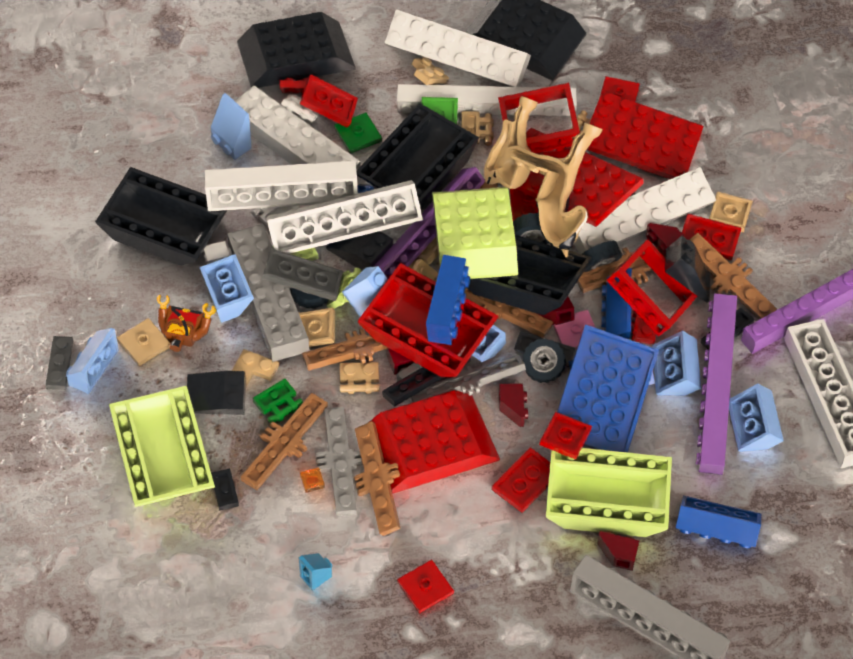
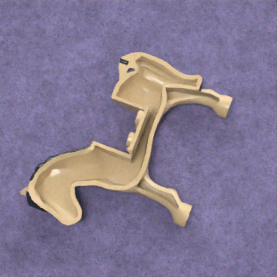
M521 96L519 107L514 114V120L503 121L501 135L487 158L484 166L485 182L487 184L500 183L509 189H516L527 180L530 171L538 173L540 170V173L545 175L536 198L541 233L546 243L561 249L565 257H568L569 249L576 242L582 226L588 219L587 210L583 206H576L568 212L570 194L573 190L578 168L585 151L594 138L600 136L603 129L585 123L583 131L575 136L571 150L565 158L535 154L527 145L526 127L529 114L537 107L538 102Z

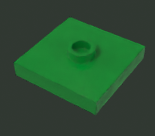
M367 113L353 117L348 128L339 123L334 124L335 131L350 154L382 142V136Z

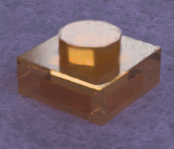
M319 467L300 472L305 493L325 488Z

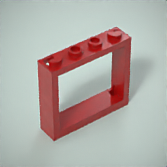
M569 83L498 97L503 121L508 120L506 110L519 107L521 96L534 100L538 104L567 98L573 129L526 138L529 149L535 154L570 147L574 141L572 137L580 133Z
M647 239L632 252L607 281L659 337L671 328L698 296L665 272L666 258ZM639 256L683 302L670 318L659 309L625 272Z

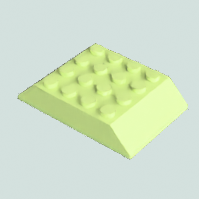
M507 187L432 192L440 265L443 255L466 258L467 266L470 267V279L518 275L516 241Z
M187 386L109 404L135 507L215 487Z
M582 448L577 459H573L551 450L546 518L564 529L609 531L614 534L647 537L666 531L669 524L672 457Z

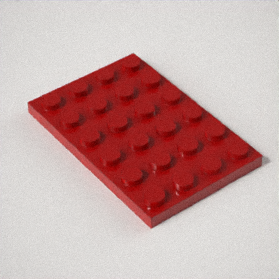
M602 90L590 124L603 130L599 137L594 138L587 150L653 174L673 179L688 172L704 126Z

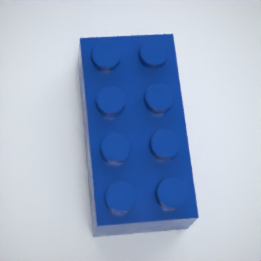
M443 255L426 321L427 336L430 342L451 345L453 338L456 339L458 327H456L457 321H461L462 310L460 308L461 304H465L466 301L465 287H469L470 267L467 266L466 258Z

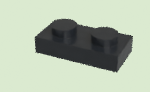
M230 468L211 472L219 511L238 507L239 502Z

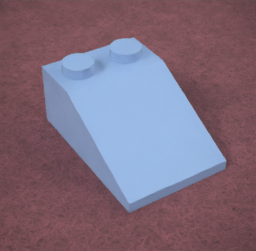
M224 93L211 125V139L216 145L218 144L222 147L226 155H230L235 160L252 149L249 114L230 96Z

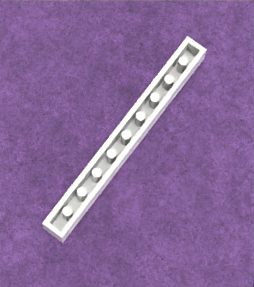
M398 84L397 112L411 113L419 103L422 104V97L458 98L457 114H462V111L480 112V114L501 115L498 97L546 87ZM570 88L576 112V88ZM567 98L539 103L529 116H570ZM517 108L506 110L507 115H514Z

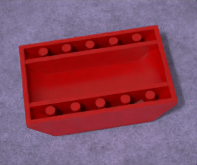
M400 263L359 318L358 323L375 341L438 376L457 377L498 319V315L466 298L465 304H461L462 317L461 321H457L458 333L456 339L453 338L452 344L447 345L428 341L426 321L436 282Z
M456 390L380 412L371 420L376 425L384 462L390 463V465L393 463L398 464L397 470H399L400 476L394 479V483L390 484L392 494L500 461V457L474 398L467 393L463 394Z

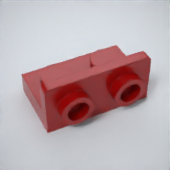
M293 78L280 80L281 92L303 94L308 78L298 81Z
M633 310L632 317L636 319L635 322L631 321L632 341L654 345L656 334Z

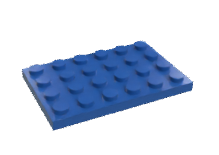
M585 324L557 410L560 414L592 426V430L583 446L596 450L628 453L659 353L658 349Z

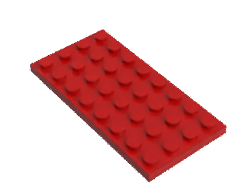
M530 128L526 132V138L544 135L545 133ZM572 146L536 154L554 158H565L568 156ZM585 152L570 194L568 212L576 206L585 207L588 215L586 223L597 227L644 184L643 178ZM540 170L538 173L530 171L527 180L516 189L537 198L545 175L541 174Z

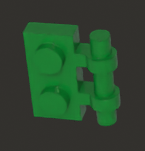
M286 379L281 380L253 397L254 404L263 415L270 411L273 414L267 418L269 423L284 420L286 415L291 412L295 413L303 404L301 398L296 401L292 399L296 396V391ZM284 403L287 404V406L284 407L283 409H281V410L278 409V407H279L280 405H282V404H284Z

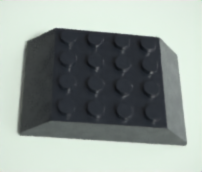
M489 0L465 32L528 53L531 56L527 69L554 81L586 36L585 30L573 14L541 0Z
M323 12L253 24L237 40L251 87L261 88L280 84V80H285L286 78H293L298 81L308 78L310 74L319 77L356 70L340 23Z
M419 103L357 169V176L376 188L412 180L415 184L420 209H426L433 201L432 192H441L468 162L479 137Z
M130 167L95 222L114 241L182 266L198 260L227 210L208 211L206 194Z
M515 235L518 275L470 279L469 287H467L473 295L545 315L562 306L592 260V257L569 251L568 257H565L559 248Z

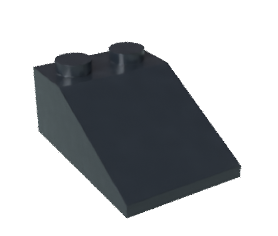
M377 231L329 243L326 249L363 271L366 267H373L393 246V239L383 232Z
M681 236L666 248L665 272L708 303L710 300V276L694 243Z
M216 371L187 375V389L195 414L245 415V371Z

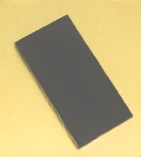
M271 248L262 279L336 301L343 271Z

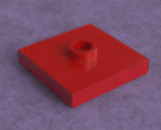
M605 76L602 90L636 102L640 83Z
M555 412L539 445L577 459L592 430V426Z
M433 560L424 563L397 579V583L419 614L454 594L453 588Z

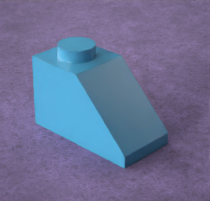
M319 553L299 557L300 577L312 591L332 577V564L326 557L323 558Z

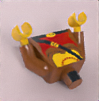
M159 295L157 301L161 304V308L158 310V323L162 334L171 343L170 349L172 351L180 352L182 345L191 347L208 333L212 320L210 317L216 312L215 306H212L210 312L207 311L208 303L203 305V312L170 305L166 308V305L170 302L169 296L167 295L166 302L162 303L160 300L161 295Z

